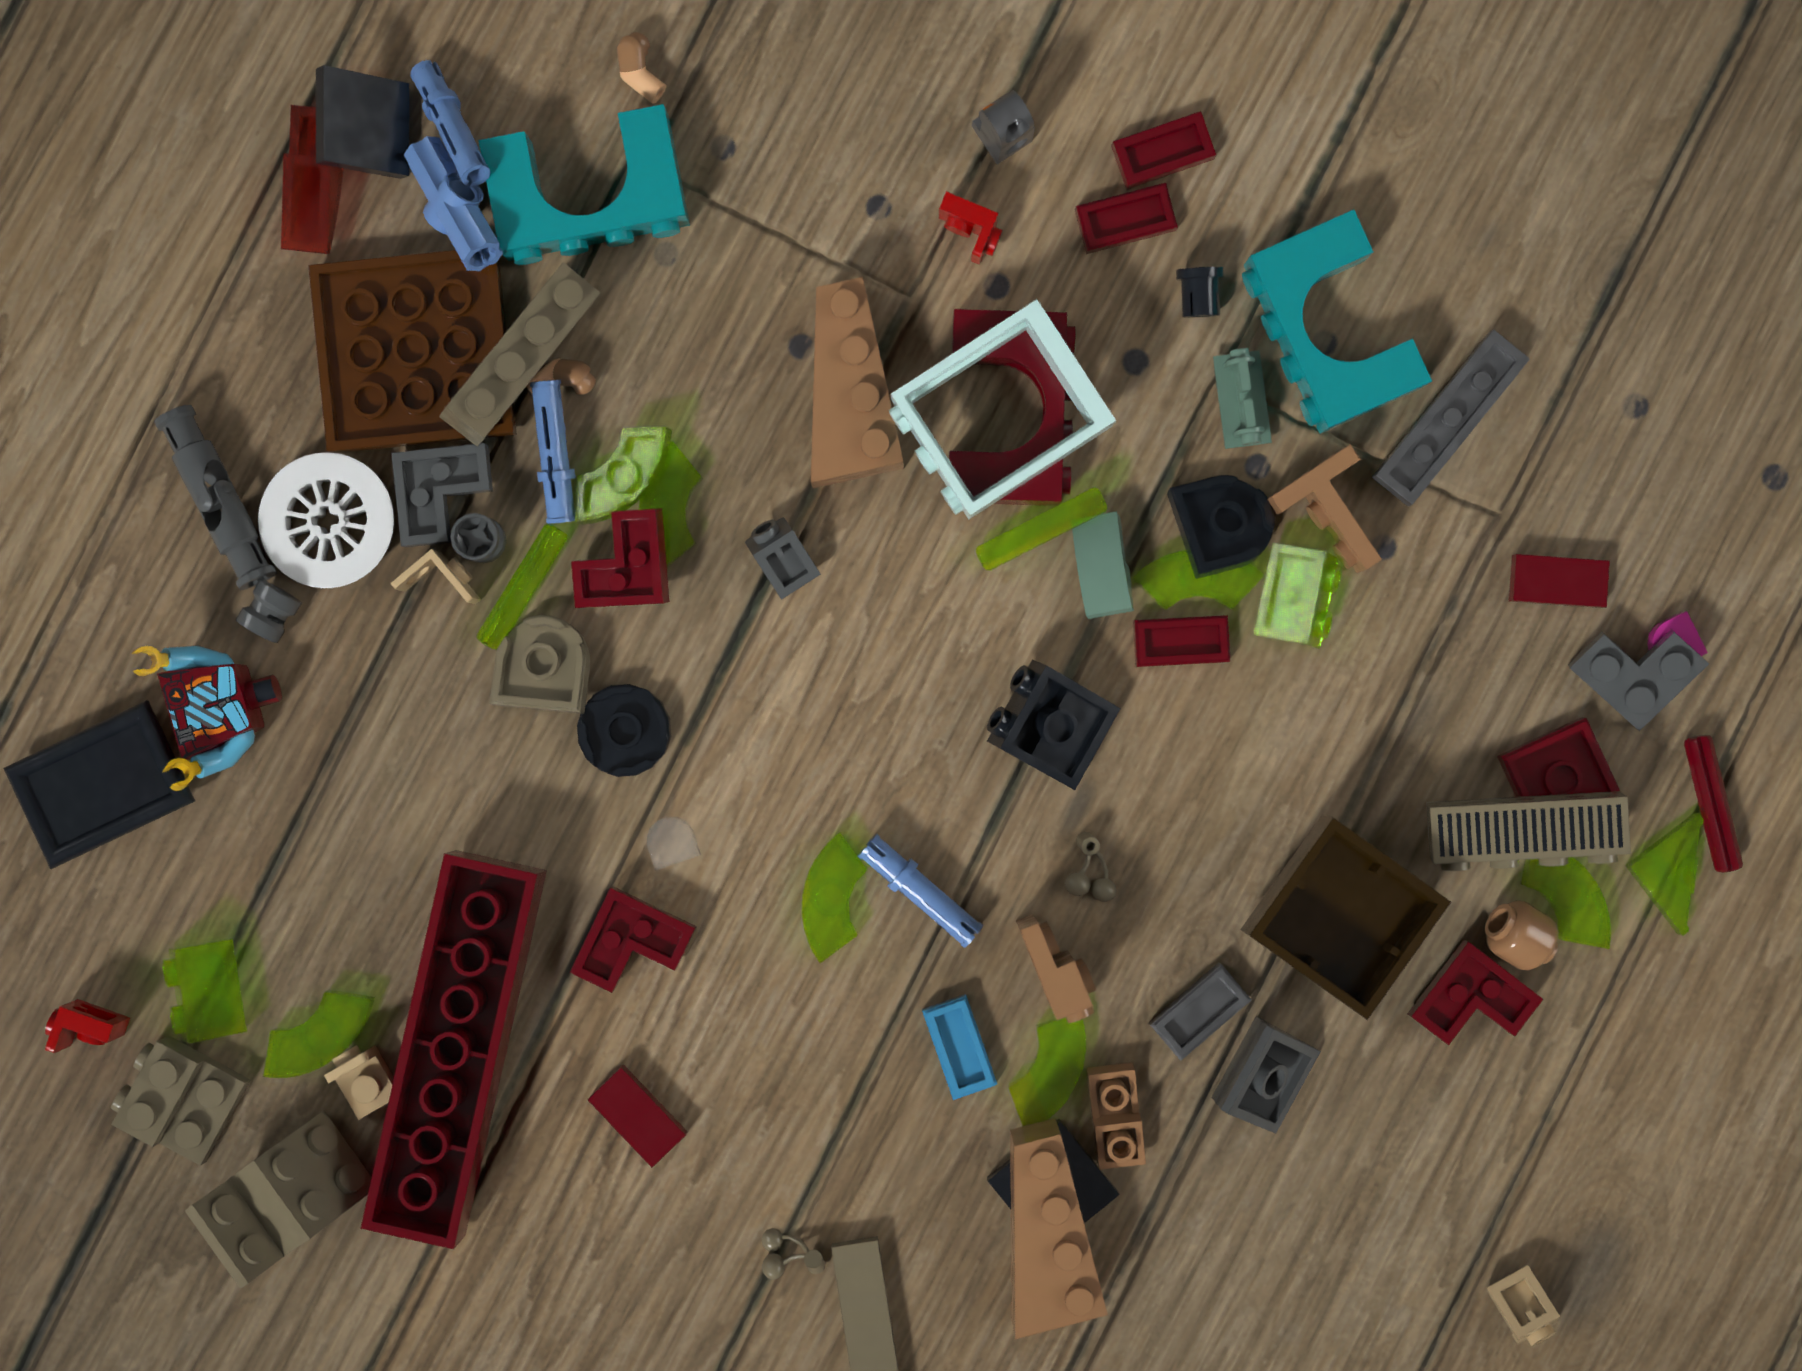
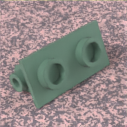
M1249 348L1231 350L1230 354L1213 356L1225 449L1272 443L1260 351L1249 352Z

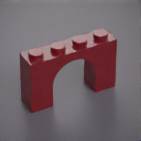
M954 309L952 354L1018 311ZM1046 312L1074 355L1076 329L1075 326H1067V312ZM1027 331L1016 336L973 365L1007 366L1026 375L1035 385L1041 397L1043 407L1041 426L1031 440L1011 451H949V461L973 497L1073 433V421L1064 419L1065 401L1072 400ZM1062 459L994 504L1059 506L1062 502V495H1070L1071 467L1063 466Z

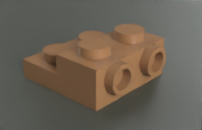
M1033 914L1017 920L1016 923L1056 1020L1066 1017L1067 1022L1072 1023L1092 1015L1094 1009L1088 994L1096 991V987L1086 963L1084 964L1082 958L1074 960L1068 950L1060 953L1056 939L1047 921L1039 924Z

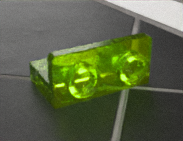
M1272 543L1254 635L1320 649L1322 639L1328 638L1332 627V613L1328 611L1331 594L1338 591L1342 577V569L1338 565V558L1327 551Z
M233 939L169 948L170 959L163 960L162 967L166 987H174L177 1006L170 1007V1019L174 1035L182 1033L183 1041L194 1043L247 1032Z

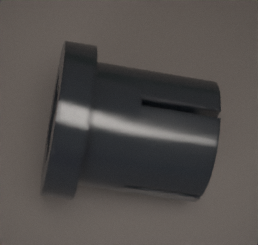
M1195 267L1176 270V280H1181L1183 318L1220 316L1219 278L1224 277L1223 267Z

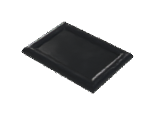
M149 700L3 768L50 869L56 868L195 802L188 785L179 791L170 789L172 784L185 780L180 769L172 768L162 773L168 762L176 758Z

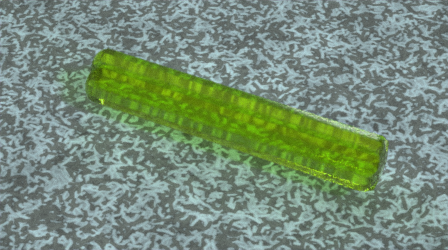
M1092 487L977 546L976 554L986 571H991L1105 513L1108 510L1107 503L1097 487Z
M548 523L543 526L478 631L476 638L479 642L491 649L497 650L504 637L514 627L567 541L568 535L564 531Z

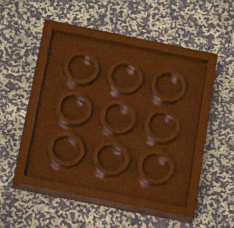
M450 250L308 265L327 452L342 453L468 440L439 416L506 333L499 260L495 264L483 268L481 271H468L457 251ZM514 402L485 438L517 435Z

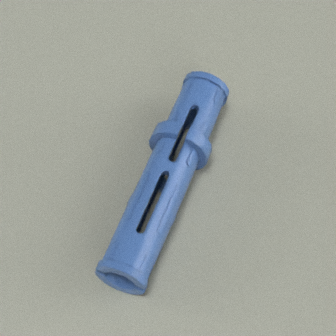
M425 60L417 63L412 68L410 76L422 96V109L428 120L435 123L439 135L456 166L462 183L464 185L469 184L470 187L484 183L490 176V169L482 157L467 123H465L460 111L461 102L457 94L448 88L437 62L434 61L432 64L431 60Z
M561 379L530 382L541 463V472H537L538 482H543L547 513L546 523L548 524L577 520L571 479L576 478L575 468H570L566 427L560 389Z
M875 834L866 844L867 847L863 848L858 854V857L889 881L888 888L893 892L899 890L960 942L962 947L968 946L975 938L973 936L974 933L978 934L983 924L976 921L916 869L918 864L914 860H905L884 842L878 834Z

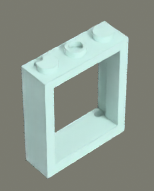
M1037 299L891 393V401L894 407L888 410L902 434L904 435L911 430L921 447L914 451L928 474L930 475L937 471L947 487L941 490V494L955 515L963 511L968 520L1111 428L1116 422V419ZM1027 331L1087 424L973 497L913 403L1016 336Z

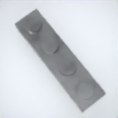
M1495 330L1489 332L1372 478L1405 505H1413L1530 358Z

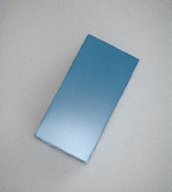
M964 994L922 1009L953 1100L997 1085L967 995Z

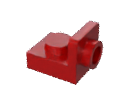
M946 191L939 208V219L946 221L944 227L963 237H970L971 233L979 235L972 251L971 262L980 265L984 253L993 256L1003 232L1002 229L996 227L999 213Z
M80 999L59 1006L49 1017L45 1028V1034L49 1036L45 1050L57 1053L70 1047L76 1032L77 1039L92 1045H104L125 1035L130 1017Z

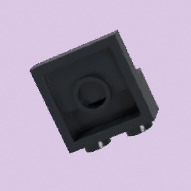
M1032 659L1028 667L1026 665L1021 666L1013 675L1010 689L1014 693L1005 708L998 707L992 713L987 724V730L991 733L987 742L1069 788L1076 790L1121 708L1049 666Z

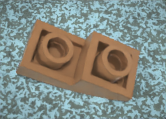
M1133 1062L1086 1068L1099 1170L1146 1164L1142 1120L1139 1114Z

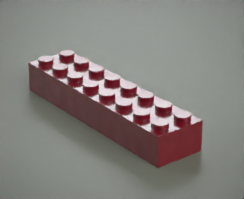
M459 850L444 853L360 1229L449 1249H455L466 1236L547 870Z

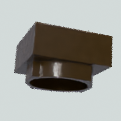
M1322 815L1240 930L1354 1012L1368 1020L1449 907L1451 901L1334 817Z

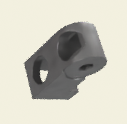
M1013 89L980 110L979 117L972 122L974 131L996 164H999L1031 143L1035 130L1034 121L1027 106Z

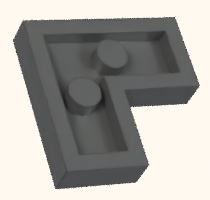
M480 443L478 447L471 444L391 453L402 547L452 543L447 496L493 492L489 447L485 443Z
M1672 629L1638 662H1635L1606 634L1600 632L1568 664L1574 673L1639 731L1709 665L1699 653Z

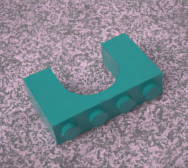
M664 104L617 113L627 160L625 184L618 197L609 206L589 215L567 214L555 209L546 202L541 188L533 143L525 131L478 140L481 155L490 169V176L486 183L497 240L503 256L508 261L514 260L517 265H527L541 261L543 259L542 254L560 251L563 256L579 255L589 250L588 245L606 242L608 247L625 246L634 242V236L652 233L654 238H666L679 234L680 227L690 226L670 120Z
M1355 209L1251 255L1243 265L1246 270L1242 273L1245 288L1251 298L1258 297L1265 314L1261 315L1264 330L1271 341L1277 339L1284 354V357L1280 358L1283 372L1291 384L1297 383L1303 396V400L1300 401L1302 414L1309 426L1316 425L1319 434L1415 392L1432 382L1413 338L1365 360L1345 362L1323 354L1313 345L1306 333L1303 323V306L1311 287L1331 276L1363 263L1374 252Z

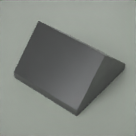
M1256 1016L1211 1098L1225 1113L1276 1134L1321 1051Z

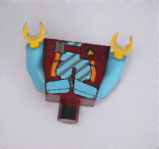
M143 646L131 653H146L152 660V665L149 669L133 670L138 676L155 673L160 667L167 671L157 675L181 758L168 762L162 773L172 768H178L184 772L185 780L176 782L170 787V789L175 791L187 787L194 776L204 778L234 766L253 745L254 733L264 728V719L260 707L282 701L281 687L275 675L272 674L252 680L247 665L234 664L231 657L222 652L201 646L164 648L160 653L152 646Z

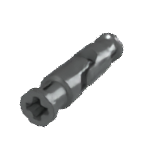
M192 405L176 407L157 417L154 423L159 431L164 432L174 452L172 460L198 507L220 555L227 556L238 578L236 581L238 588L246 590L255 587L260 579L267 581L274 577L277 571L273 565L268 564L257 543L260 536L245 506L238 497L213 443L210 440H205L194 419L196 415ZM205 482H207L211 486L207 488Z

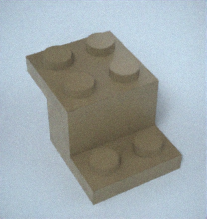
M322 1111L195 1202L185 1212L241 1289L367 1196L372 1177L325 1111Z

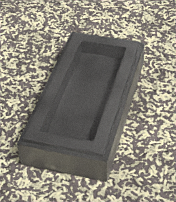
M1218 963L1152 1019L1149 1024L1181 1061L1252 999L1222 964Z

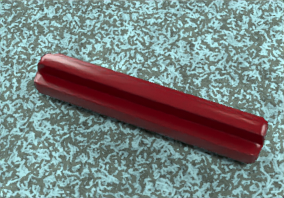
M1710 735L1690 737L1684 741V747L1714 869L1722 873L1736 871L1742 868L1743 860L1713 738Z

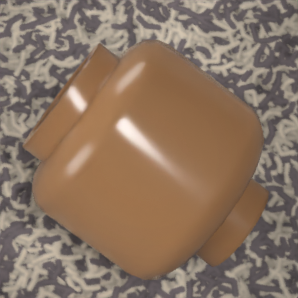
M1516 900L1508 904L1499 905L1492 911L1486 921L1485 932L1487 934L1488 948L1495 955L1517 969L1526 971L1535 969L1542 964L1548 963L1557 952V924L1548 915L1525 901Z

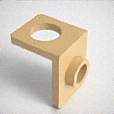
M433 549L429 550L391 583L395 590L405 592L437 566L468 603L476 605L481 600L469 586L468 582L473 578L460 561L455 557L448 561L442 552Z

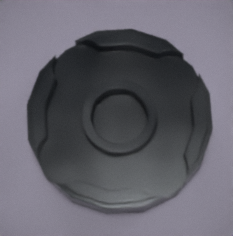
M632 684L611 685L595 693L585 705V712L580 714L577 723L578 744L585 758L599 770L616 777L636 776L653 768L666 754L671 739L670 717L662 701L649 690Z

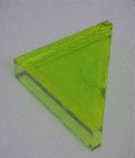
M1694 813L1625 865L1674 931L1682 936L1689 932L1687 921L1691 894H1694L1699 857H1696L1700 826L1704 823V819L1700 814Z

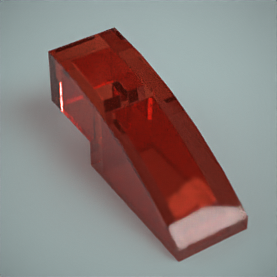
M291 105L289 153H283L281 249L330 254L340 203L344 169L316 164V106Z

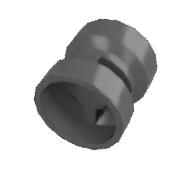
M477 513L466 514L459 518L452 527L450 536L452 546L459 555L465 559L483 564L493 562L499 558L505 550L507 541L505 531L498 522Z
M260 579L253 590L254 599L250 606L242 608L236 621L262 638L278 643L285 632V621L289 616L296 614L302 602L283 589Z

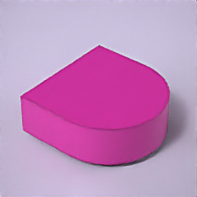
M1687 611L1680 612L1659 622L1652 628L1648 636V650L1672 629L1701 656L1708 653Z

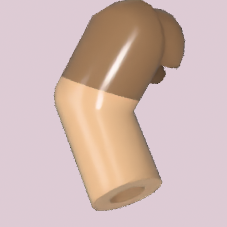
M633 32L629 36H624L617 47L620 76L625 83L654 104L661 98L667 86L646 69L645 56L650 48L649 40L642 33Z
M558 358L542 367L530 382L561 379V386H571L576 394L584 395L594 388L596 379L590 373V367L583 361ZM529 382L526 387L532 394V387H530Z

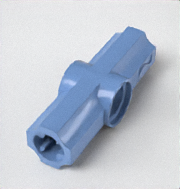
M426 136L419 142L411 143L404 156L428 199L423 209L427 222L437 231L448 235L468 271H481L483 268L495 264L503 252L497 238L478 207L483 200V192L480 186L470 187L469 184L464 185L462 183L456 166L440 138Z

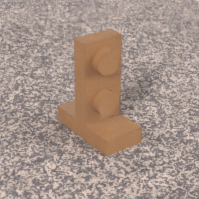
M1349 444L1267 500L1273 508L1274 516L1306 497L1310 503L1306 507L1310 518L1320 530L1327 528L1336 542L1332 548L1339 561L1345 568L1353 567L1355 572L1359 573L1369 569L1382 559L1330 483L1331 479L1361 460L1351 444Z

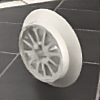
M321 452L294 460L274 476L267 486L260 503L258 527L261 542L267 555L282 573L294 581L307 586L335 588L351 584L363 578L378 565L391 542L394 528V512L391 498L385 485L368 466L347 455ZM323 482H331L327 500L321 486ZM344 483L350 489L338 502L340 485ZM310 487H313L317 500L316 504L304 495V492ZM359 496L363 505L346 511L351 502ZM297 500L301 501L309 509L307 514L293 512ZM326 509H329L330 514L339 517L338 524L331 525L330 533H327L326 528L317 524L318 518L325 517ZM366 513L367 523L365 525L349 522L350 518ZM292 517L307 520L305 525L291 529ZM349 528L365 531L360 543L347 533ZM310 532L308 538L299 547L295 537ZM341 537L354 548L346 556L340 542ZM319 540L317 557L314 559L308 555V552ZM331 541L336 559L332 561H327L326 559L329 544Z

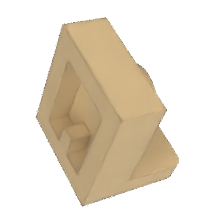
M358 1045L332 1059L336 1068L325 1074L324 1077L328 1084L336 1080L358 1120L389 1102L394 1076L376 1045L364 1052H361Z
M1528 1265L1487 1287L1488 1294L1512 1331V1337L1517 1345L1528 1340L1531 1347L1556 1334L1552 1326L1559 1322L1560 1315Z

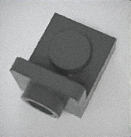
M784 517L777 521L768 520L760 524L753 530L752 537L745 541V544L781 600L821 575Z

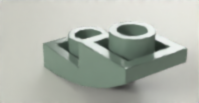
M1117 511L1071 520L1077 570L1086 617L1092 619L1134 611L1130 570L1125 561L1121 518Z

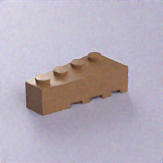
M863 277L816 287L811 485L814 489L904 469L896 425L888 411L892 407Z
M1056 1118L1011 1129V1319L1015 1339L1107 1316L1108 1313Z

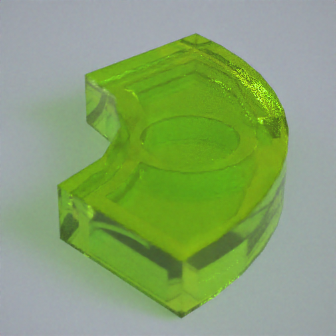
M667 427L622 428L618 447L610 459L594 472L577 475L575 522L579 524H592L612 518V511L628 510L635 505L653 486L664 467L671 444L672 430Z
M673 441L659 453L650 466L641 487L642 491L639 502V509L662 508L667 567L696 544L688 529L686 509L692 491L703 479Z
M1183 550L1165 555L1151 562L1138 571L1131 579L1163 610H1167L1180 600L1192 597L1213 599L1231 610L1265 575L1253 565L1248 564L1240 568L1196 579L1187 552Z
M841 832L835 835L823 847L814 860L806 878L802 895L804 931L811 950L819 963L826 960L858 936L850 918L849 899L855 883L868 869Z
M1568 857V864L1562 866H1541L1538 859L1525 860L1521 885L1538 891L1551 904L1558 919V939L1610 949L1611 923L1609 911L1601 889L1588 870L1574 857Z
M334 990L325 991L319 1008L305 1023L294 1028H275L270 1031L263 1077L288 1078L300 1076L330 1063L332 1059L348 1049L360 1035L370 1016L375 997Z
M1066 1017L1060 1020L1055 1018L1036 1025L1039 1044L1035 1060L1024 1076L1008 1085L1022 1126L1048 1120L1069 1099L1078 1082L1085 1062L1086 1032L1083 1019L1068 1023Z

